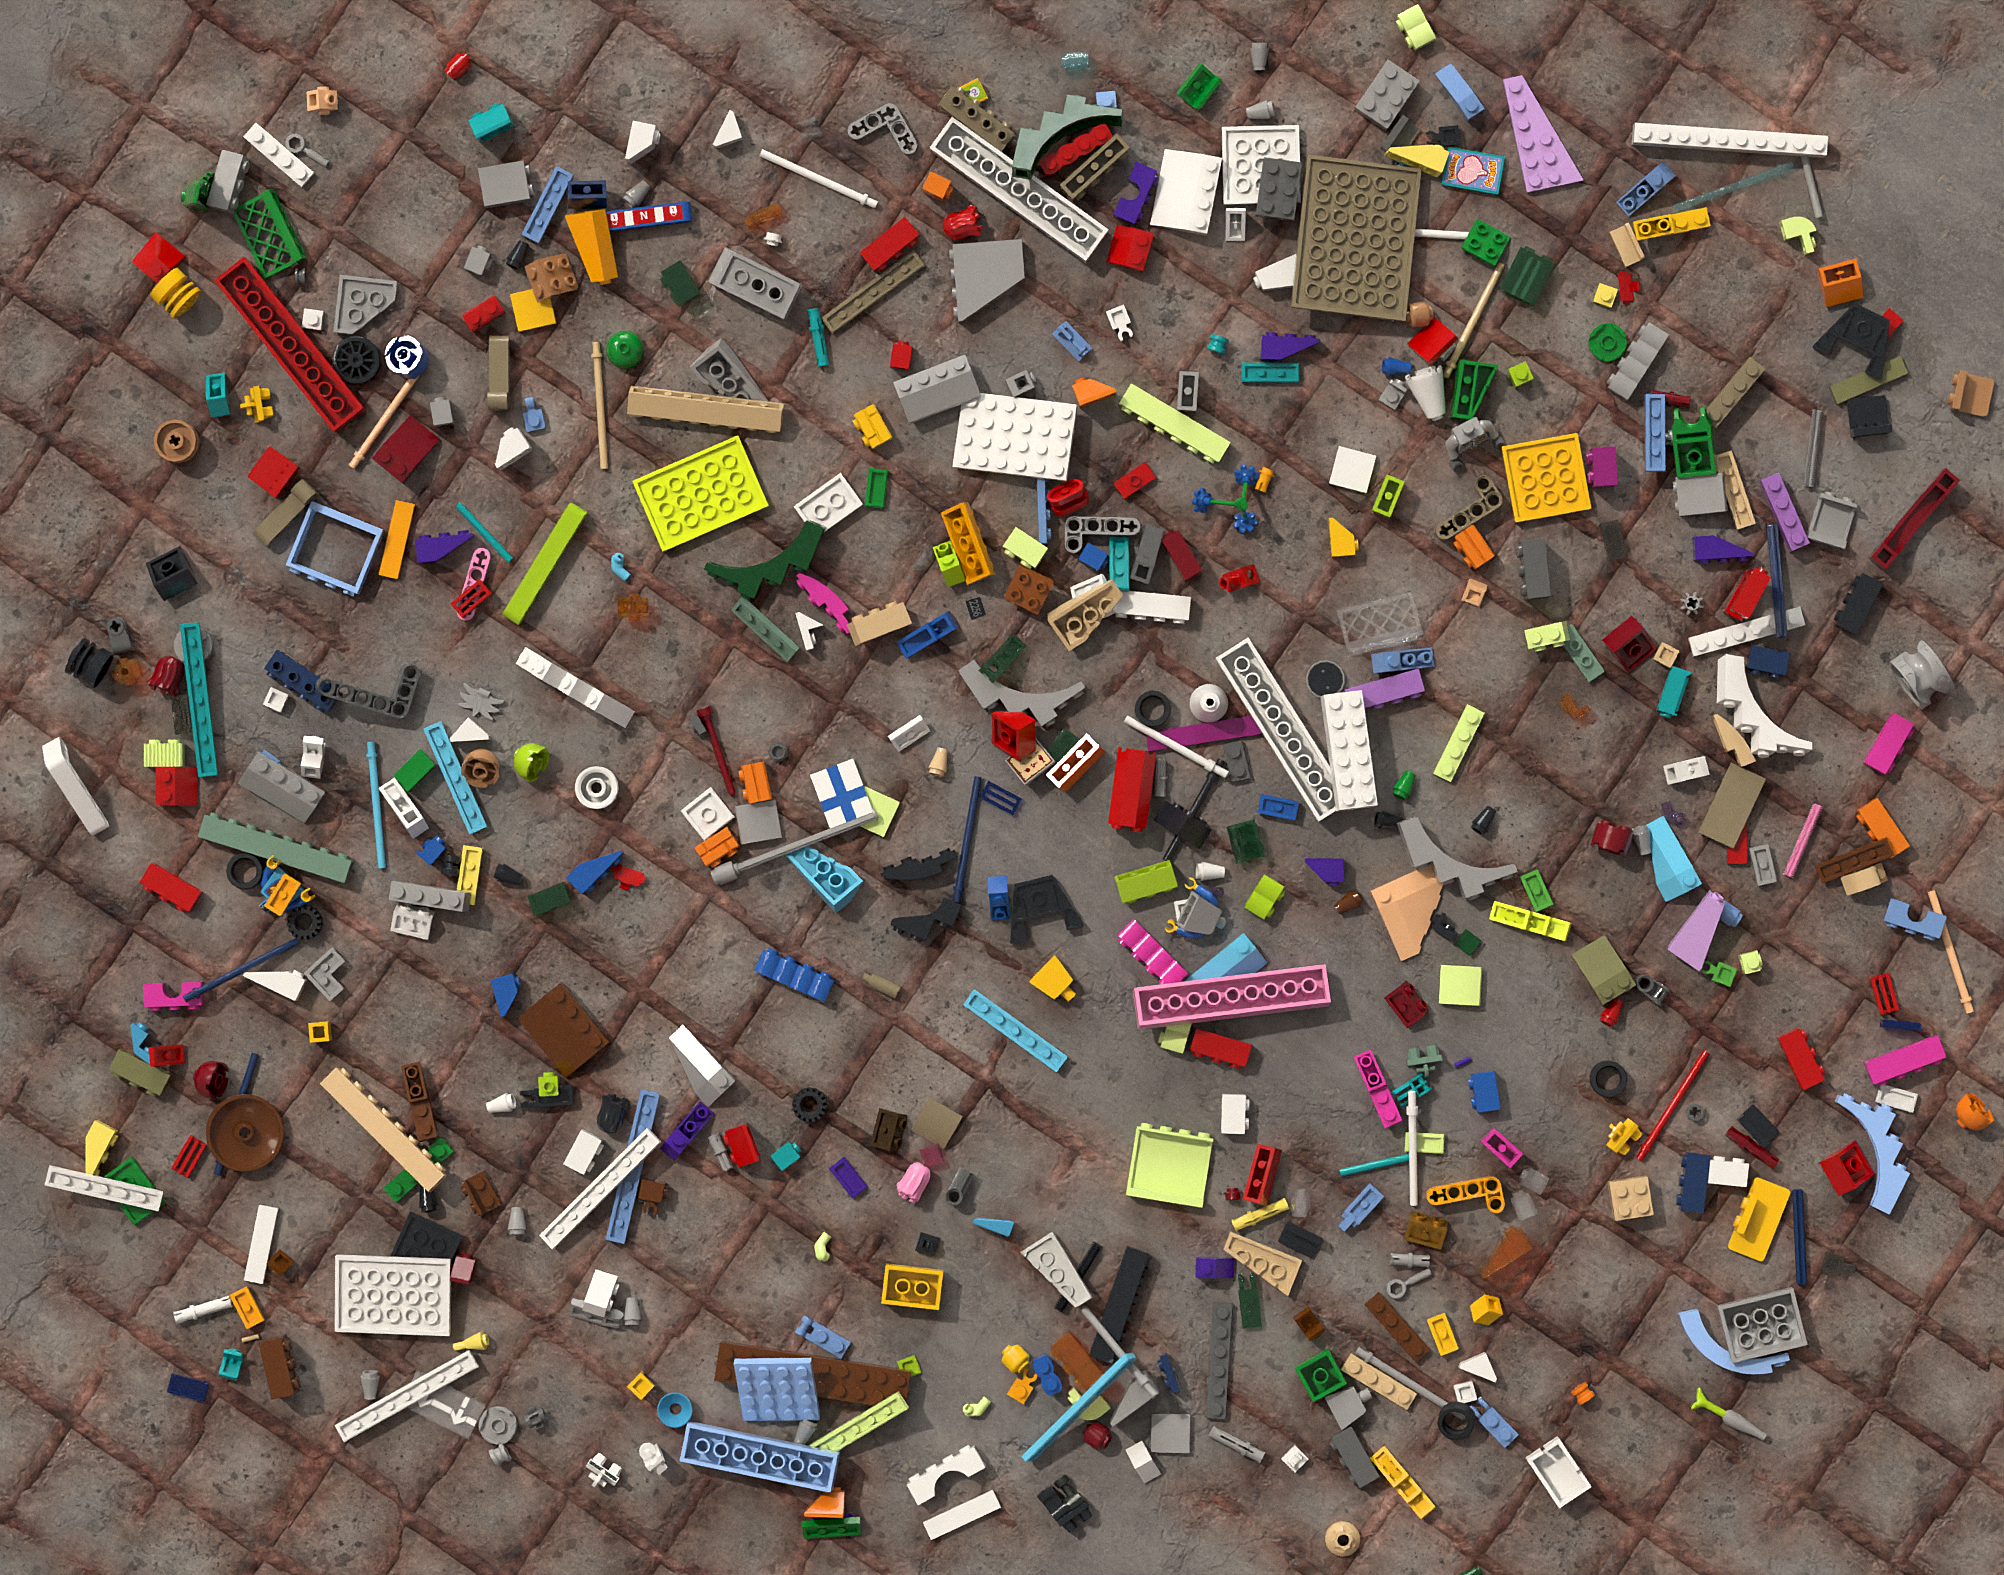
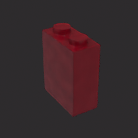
M1171 530L1163 535L1164 539L1161 543L1185 582L1202 572L1200 565L1179 530L1177 532Z

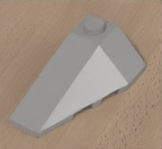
M722 338L708 347L690 366V369L704 384L714 387L722 395L769 402L734 351Z
M684 1025L669 1038L694 1092L709 1107L736 1079Z

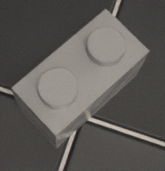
M1179 371L1177 411L1196 413L1199 372Z

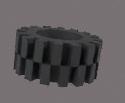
M308 905L301 906L300 909L296 907L287 918L288 931L299 940L312 939L322 930L323 918L314 907ZM303 915H307L312 919V926L308 930H302L298 926V919Z
M803 1088L794 1096L792 1109L796 1117L801 1121L815 1122L822 1118L827 1110L826 1097L817 1088ZM812 1097L816 1100L817 1108L815 1111L806 1112L803 1109L802 1102L805 1098Z

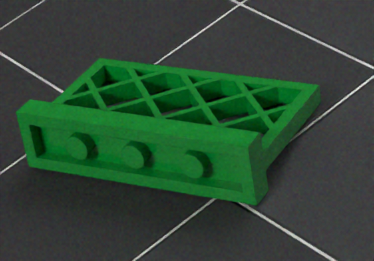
M268 189L262 192L263 194L241 204L234 210L233 214L264 279L307 259L275 190ZM262 199L266 204L264 213L255 210L256 203ZM242 209L250 210L248 220H242L238 211ZM254 212L263 215L260 225L250 223ZM266 216L274 221L272 230L263 227ZM249 225L258 228L256 238L249 237L247 233ZM262 229L271 232L268 243L259 240ZM274 234L280 235L282 238L280 247L271 244ZM258 242L267 245L264 256L256 251ZM270 246L279 249L276 260L267 257ZM282 252H288L292 261L288 263L280 262ZM266 259L275 262L273 270L269 273L264 268Z

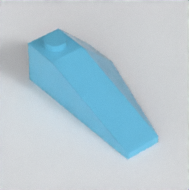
M1664 816L1647 824V828L1650 829L1651 855L1656 885L1665 902L1701 885L1699 877Z
M810 846L785 854L822 900L835 913H838L851 902L863 884L861 878L850 867L836 862L831 857L828 858Z
M1242 933L1185 981L1256 973L1267 964V961L1247 936Z

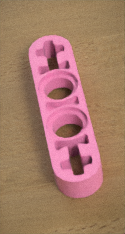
M479 548L474 552L462 593L476 582L471 577L474 570L482 572L481 581L484 583L491 561V554L487 549ZM482 551L487 556V559H483L481 564L485 565L484 569L474 566V563L479 564L480 558L477 557V554H481ZM480 585L475 588L476 592L482 588ZM480 595L476 597L472 602L475 603L476 601H478ZM467 596L459 602L458 607L463 604L464 599L467 600L469 598ZM477 607L466 618H462L458 613L457 615L460 619L469 621L474 617Z

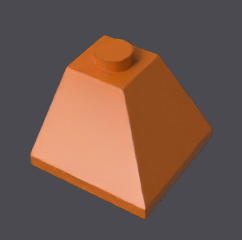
M1085 377L1075 380V384L1072 385L1080 408L1116 395L1115 388L1092 379L1086 380Z
M834 1486L832 1492L824 1491L806 1508L804 1517L843 1518L845 1513V1490Z

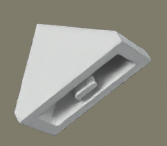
M729 110L713 143L715 148L743 140L734 112Z
M1226 208V241H1245L1246 208Z
M467 718L450 737V742L491 740L490 735L471 718Z
M1485 1352L1462 1361L1458 1365L1460 1369L1493 1382L1497 1380Z
M1142 1440L1126 1449L1135 1470L1144 1484L1161 1475Z

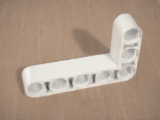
M58 737L43 745L44 761L49 772L91 836L108 828L109 823L72 767L69 761L68 750L63 740Z

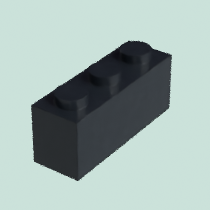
M1864 573L1855 576L1851 584L1853 586L1851 593H1846L1842 601L1844 603L1842 610L1838 609L1833 618L1836 621L1834 623L1835 626L1854 636L1858 634L1883 586L1882 582Z

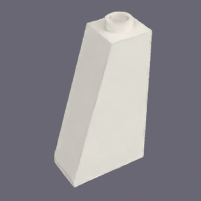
M1296 254L1256 271V277L1253 279L1257 288L1261 287L1262 291L1293 287Z

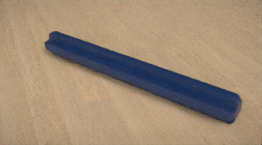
M1794 1189L1792 1190L1796 1283L1798 1285L1807 1284L1803 1190Z

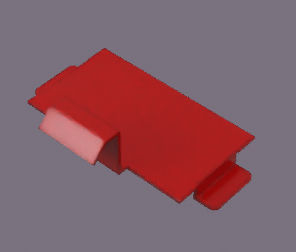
M1620 271V274H1618L1621 302L1623 301V305L1630 304V301H1634L1633 292L1641 291L1640 281L1632 282L1631 273L1627 274V271Z
M619 864L614 866L612 873H614L613 878L621 880L619 888L627 891L630 888V884L639 887L640 883L643 884L646 878L643 876L644 873Z

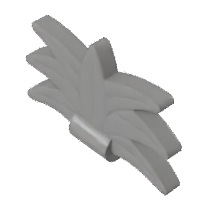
M464 683V687L470 695L460 692L461 697L466 703H458V705L473 709V716L480 712L486 718L493 720L489 712H499L500 709L492 704H501L505 701L490 696L491 692L479 688L477 690Z

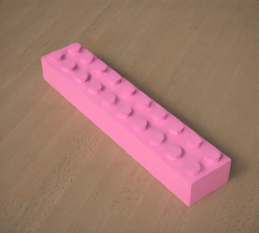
M1325 964L1137 987L1133 990L1138 1030L1328 1007L1331 1003Z

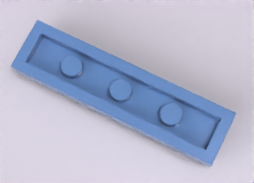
M558 166L555 167L522 232L523 236L540 243L568 188L567 181H571L574 176L572 173Z
M1645 394V472H1665V394Z
M1037 478L1039 543L1048 544V539H1051V528H1047V520H1051L1050 509H1047V494L1050 490L1046 489V482H1049V479Z

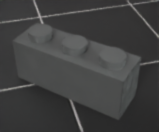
M1351 1425L1330 1436L1332 1441L1329 1443L1334 1452L1339 1451L1342 1457L1339 1460L1344 1469L1348 1467L1350 1470L1349 1478L1354 1486L1358 1484L1359 1488L1380 1477Z

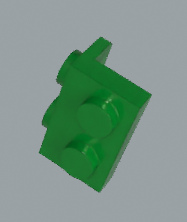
M1199 63L1176 94L1192 108L1200 110V108L1207 104L1211 94L1219 89L1222 79L1215 76L1204 65Z

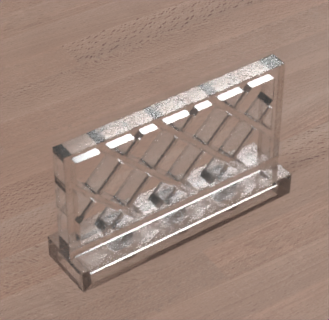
M1412 592L1337 610L1348 657L1423 638V631L1420 626ZM1409 598L1411 605L1407 611L1397 606L1400 600ZM1388 603L1393 606L1389 615L1379 611L1382 604ZM1370 608L1375 611L1370 620L1360 615L1363 609ZM1395 609L1405 613L1400 622L1391 618ZM1350 612L1356 617L1350 625L1343 620L1342 614ZM1377 613L1386 618L1381 627L1372 622ZM1408 615L1415 619L1416 626L1408 628L1402 623ZM1358 618L1367 622L1363 631L1353 627ZM1388 620L1398 625L1395 631L1388 632L1383 629ZM1369 625L1379 629L1376 636L1370 637L1365 634ZM1351 629L1361 634L1358 640L1349 642L1347 635Z

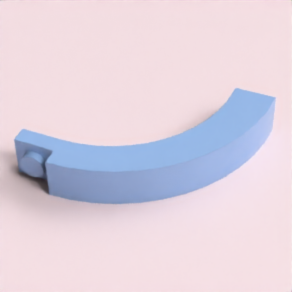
M1698 1309L1678 1313L1684 1332L1693 1345L1704 1356L1723 1368L1744 1374H1765L1773 1372L1772 1364H1774V1367L1783 1366L1786 1364L1785 1361L1790 1360L1788 1352L1784 1351L1732 1363L1729 1352L1719 1346L1707 1333Z

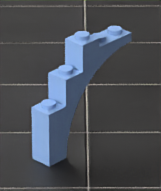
M1845 1093L1843 1096L1837 1095L1835 1102L1846 1108L1860 1121L1874 1146L1877 1159V1180L1870 1205L1890 1215L1910 1174L1905 1171L1907 1167L1897 1162L1893 1165L1903 1143L1899 1142V1137L1891 1133L1888 1136L1886 1135L1896 1114L1892 1113L1893 1108L1883 1103L1881 1107L1876 1105L1874 1110L1871 1111V1106L1863 1102L1859 1105L1853 1102L1855 1098Z

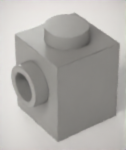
M479 245L477 248L472 247L464 269L484 277L486 270H490L493 263L492 255L488 253L489 249Z

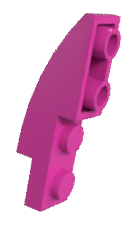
M799 573L797 575L799 579L796 582L802 590L807 589L810 594L807 597L812 605L815 606L817 604L820 608L826 603L827 607H825V610L830 617H836L838 620L836 626L841 633L846 632L849 634L850 632L847 627L849 622L843 615L849 609L843 601L827 586L807 575Z
M1370 1049L1354 1056L1353 1058L1384 1128L1387 1129L1403 1122L1372 1050Z

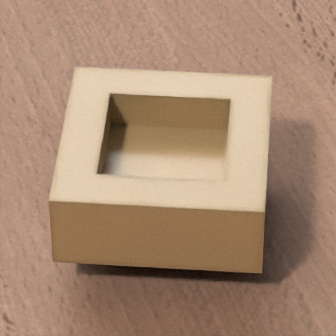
M1661 642L1653 660L1671 668L1679 650Z

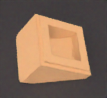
M1469 579L1462 601L1480 607L1487 585Z

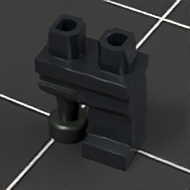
M1065 1474L1055 1481L1054 1485L1058 1489L1062 1488L1067 1497L1062 1500L1052 1485L1038 1493L1037 1497L1059 1526H1063L1070 1533L1078 1527L1072 1519L1078 1514L1082 1521L1085 1522L1092 1517V1514L1088 1508L1089 1504L1080 1493L1075 1492L1068 1484L1070 1479Z

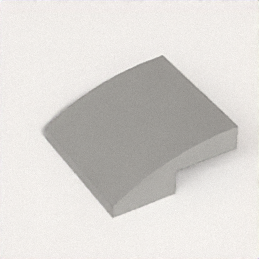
M776 800L735 806L741 844L782 838Z

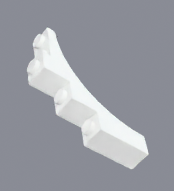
M526 647L516 662L517 665L624 728H626L635 712Z
M1726 654L1718 659L1717 704H1723L1727 708L1734 707V729H1740L1744 733L1751 732V754H1757L1761 758H1767L1775 752H1790L1794 756H1804L1812 750V742L1798 739L1784 732L1762 712L1754 700L1747 683L1744 657Z

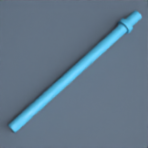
M375 741L367 742L368 753L366 758L368 757L377 861L378 868H386L376 763L378 753L375 752Z

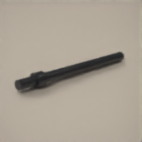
M1220 758L1216 761V765L1220 767L1225 763ZM1213 771L1208 772L1206 775L1207 779L1189 810L1195 815L1212 784L1216 783L1219 778L1218 774ZM1175 835L1162 858L1163 860H1171L1182 840L1181 837Z

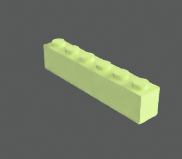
M1130 384L1119 403L1122 406L1121 410L1129 415L1131 413L1139 416L1137 419L1146 425L1148 422L1155 426L1154 430L1163 435L1165 432L1172 436L1171 440L1178 444H1181V442L1188 445L1187 449L1195 454L1200 452L1205 455L1203 459L1212 464L1214 462L1219 463L1231 443L1133 384Z

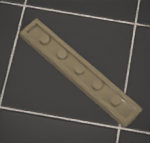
M914 250L823 316L821 318L831 333L834 334L925 267V264Z

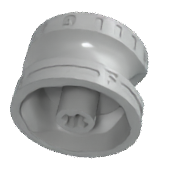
M1921 640L1917 646L1918 651L1916 654H1909L1905 651L1891 660L1889 666L1908 697L1920 710H1923L1932 704L1930 698L1935 691L1946 694L1955 687L1949 673L1937 655Z

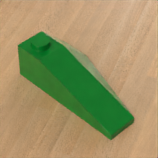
M214 172L206 173L186 187V191L183 190L181 195L183 206L208 212L209 206L206 203L215 176Z

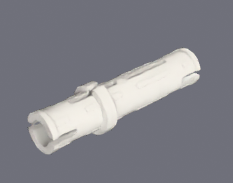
M226 1296L204 1304L191 1305L190 1308L174 1312V1318L177 1324L191 1319L197 1320L198 1317L232 1308V1301L230 1296Z

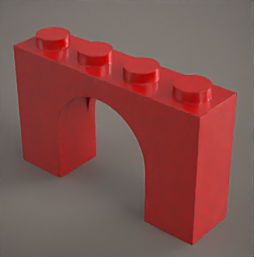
M1760 567L1745 571L1723 613L1738 621H1742L1743 618L1749 619L1771 579L1767 575L1768 572Z

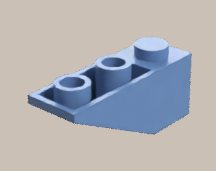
M1663 161L1616 203L1630 216L1676 175Z
M1432 647L1371 654L1373 674L1435 667Z

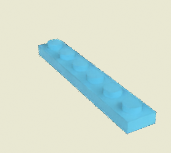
M442 721L424 728L423 730L469 834L488 827L471 787L466 782L467 779L464 775L462 777L461 764Z
M974 989L963 1005L1055 1072L1060 1069L1068 1056Z

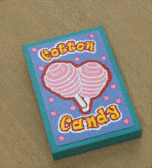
M1448 147L1447 151L1449 154L1444 166L1441 185L1498 195L1505 160L1504 156Z

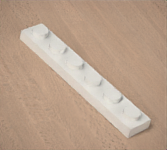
M1800 607L1786 610L1787 630L1805 625ZM1772 614L1690 637L1688 640L1692 655L1694 657L1776 634L1775 617Z
M49 1165L45 1186L159 1211L163 1191L51 1165Z

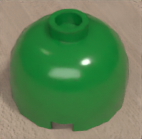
M620 331L609 338L606 345V354L614 366L620 369H630L636 367L642 361L644 345L642 339L637 334L631 331Z

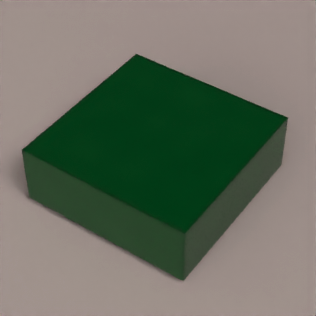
M1465 929L1454 945L1470 956L1482 940Z

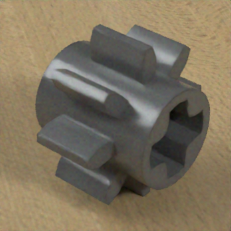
M535 1405L526 1410L528 1414L524 1415V1418L530 1429L535 1427L538 1430L545 1426L544 1422L548 1419L542 1407L537 1409Z

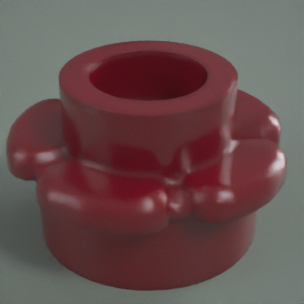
M1227 1188V1192L1223 1193L1225 1200H1240L1242 1194L1241 1191L1238 1192V1188Z

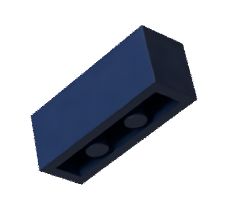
M1686 1152L1685 1156H1682L1681 1167H1684L1683 1175L1679 1176L1678 1186H1681V1192L1676 1197V1205L1679 1206V1210L1704 1213L1711 1155Z

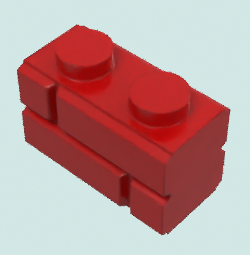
M494 295L463 314L462 317L471 332L475 333L495 321L497 317L500 318L506 314V312Z

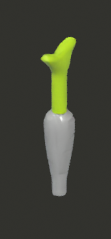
M1701 1388L1697 1389V1401L1691 1406V1410L1704 1407L1721 1416L1723 1422L1728 1426L1761 1440L1765 1439L1767 1434L1759 1430L1743 1416L1733 1410L1725 1411L1709 1402L1702 1393Z

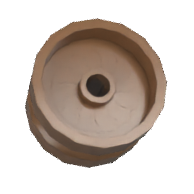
M174 419L166 421L159 426L155 433L154 445L161 457L170 462L180 464L188 462L195 457L199 450L200 439L193 426L184 421ZM177 438L180 439V441H178L179 445H175V440Z

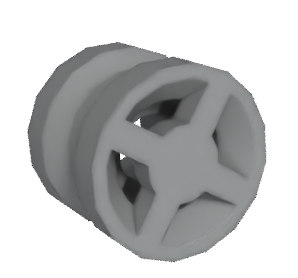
M503 1443L498 1448L489 1450V1454L496 1467L501 1466L504 1461L509 1462L511 1460L510 1454Z

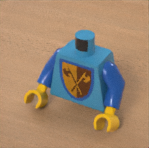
M274 855L267 860V866L261 880V893L266 899L259 906L267 914L270 910L264 907L284 873L289 875L281 866H278L281 863L280 859L277 863L273 861ZM300 885L285 911L295 910L296 907L300 909L301 906L315 898V895L310 897L308 895L310 888L305 890Z

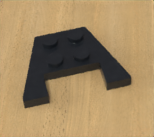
M1854 303L1812 348L1829 355L1837 337L1873 354L1865 373L1881 380L1890 319Z
M1053 875L1015 884L1010 936L1011 944L1027 941L1023 920L1060 911L1063 913L1067 931L1084 927Z

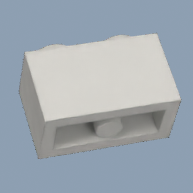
M1222 1094L1221 1133L1245 1134V1130L1249 1129V1118H1245V1110H1249V1099H1246L1245 1094Z
M582 1129L563 1164L583 1175L586 1171L590 1173L595 1164L592 1161L595 1154L599 1156L604 1147L601 1144L603 1139Z
M1714 1156L1713 1159H1710L1707 1183L1747 1187L1749 1164L1744 1163V1159L1733 1158V1161H1725V1157Z
M595 1270L582 1311L605 1317L606 1311L610 1312L613 1305L611 1297L612 1295L616 1296L619 1284H616L618 1276Z

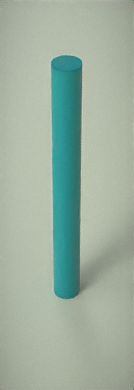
M461 502L455 507L507 563L513 559L506 549Z
M1409 1153L1339 1169L1340 1175L1343 1177L1409 1161Z

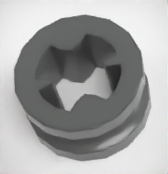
M305 268L301 271L295 269L296 286H299V284L306 286L307 273Z
M1693 1103L1687 1107L1686 1115L1692 1121H1699L1704 1116V1110L1702 1106ZM1693 1107L1700 1110V1115L1697 1114L1698 1117L1696 1118L1690 1114V1110L1693 1111Z

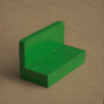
M420 749L394 774V777L403 785L402 787L407 792H410L436 764Z

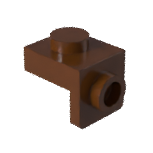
M1309 1307L1293 1317L1309 1341L1317 1339L1325 1332V1329Z

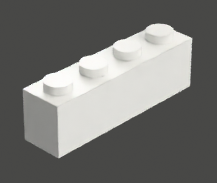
M1129 591L1122 592L1123 596L1116 603L1117 613H1115V617L1127 618V615H1135L1134 619L1138 620L1154 617V621L1165 622L1166 618L1173 619V623L1184 624L1185 620H1189L1191 597Z

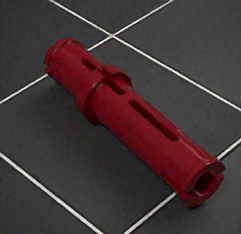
M1733 1126L1728 1129L1725 1136L1738 1144L1740 1149L1747 1150L1771 1169L1777 1165L1779 1158L1750 1139V1136H1745Z

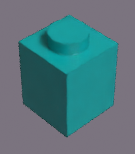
M789 1141L770 1156L780 1170L783 1171L801 1157L799 1154L801 1150L795 1142L792 1144Z

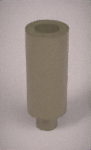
M865 973L862 978L863 981L868 983V987L894 999L901 987L874 973L872 976Z

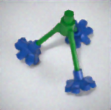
M1243 464L1240 466L1241 471L1238 469L1234 471L1235 481L1242 483L1243 486L1241 498H1237L1235 502L1214 500L1211 498V494L1206 492V489L1200 488V491L1196 490L1194 492L1196 498L1192 500L1193 505H1195V512L1206 513L1207 507L1213 504L1235 506V508L1241 510V515L1236 514L1234 516L1236 522L1233 524L1234 529L1240 528V534H1245L1246 530L1249 533L1254 532L1253 526L1257 527L1259 524L1254 519L1256 517L1255 513L1250 512L1248 514L1246 511L1248 508L1246 493L1249 484L1255 485L1256 479L1259 478L1260 474L1255 472V467L1250 466L1247 469V466Z

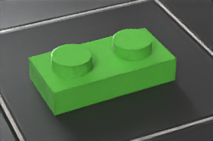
M1538 869L1520 877L1535 912L1553 905Z

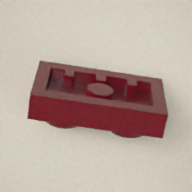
M1408 981L1403 982L1384 997L1406 1028L1412 1026L1429 1012L1427 1003L1418 996L1415 987L1409 984Z

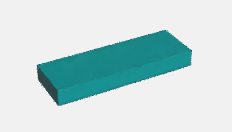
M1241 363V382L1299 383V363Z
M1109 537L1110 580L1113 579L1121 592H1129V537Z

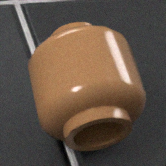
M1426 302L1408 304L1405 323H1408L1411 328L1428 326L1430 321L1433 320L1431 306L1427 305Z

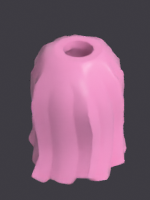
M917 1162L910 1165L902 1180L896 1185L899 1196L903 1199L910 1198L909 1202L911 1203L918 1202L930 1180V1170Z

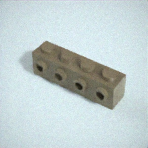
M958 86L957 88L951 87L937 106L1002 152L1015 134L1011 131L1012 127L1004 121L1000 123L996 119L997 115L992 111L987 110L986 112L981 108L982 104L976 99L972 98L970 100L966 97L967 93Z
M1115 134L1060 184V189L1072 202L1075 199L1079 201L1086 195L1085 190L1089 186L1095 187L1101 181L1099 177L1104 173L1108 175L1115 168L1113 165L1118 160L1122 162L1129 156L1128 151L1130 147L1118 134Z

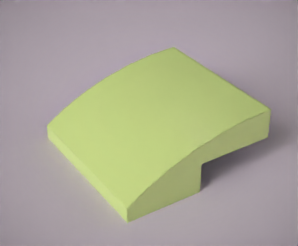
M1441 965L1439 1003L1480 1006L1482 967Z

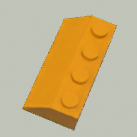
M969 502L960 503L941 512L967 585L995 575L993 564L988 556L987 548L982 540L980 529L977 526Z

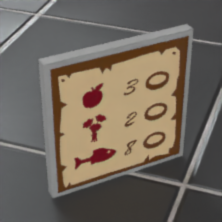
M1036 737L1035 751L1019 761L1012 756L1005 760L1025 786L1055 763L1054 759Z

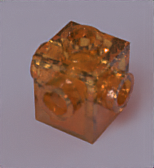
M628 594V597L617 598L618 617H629V621H640V617H648V597H640V594Z
M123 658L117 661V665L113 666L114 671H112L114 680L121 685L125 684L126 687L136 684L137 679L144 677L137 658L130 660Z

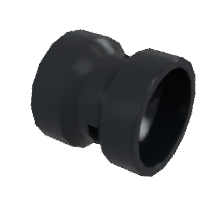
M443 854L442 861L444 863L440 873L459 876L460 870L458 867L462 857Z

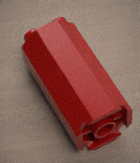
M1118 747L1108 824H1112L1111 828L1123 830V826L1131 827L1130 831L1142 832V829H1146L1157 752H1152V755H1149V751L1129 748L1122 752V748Z

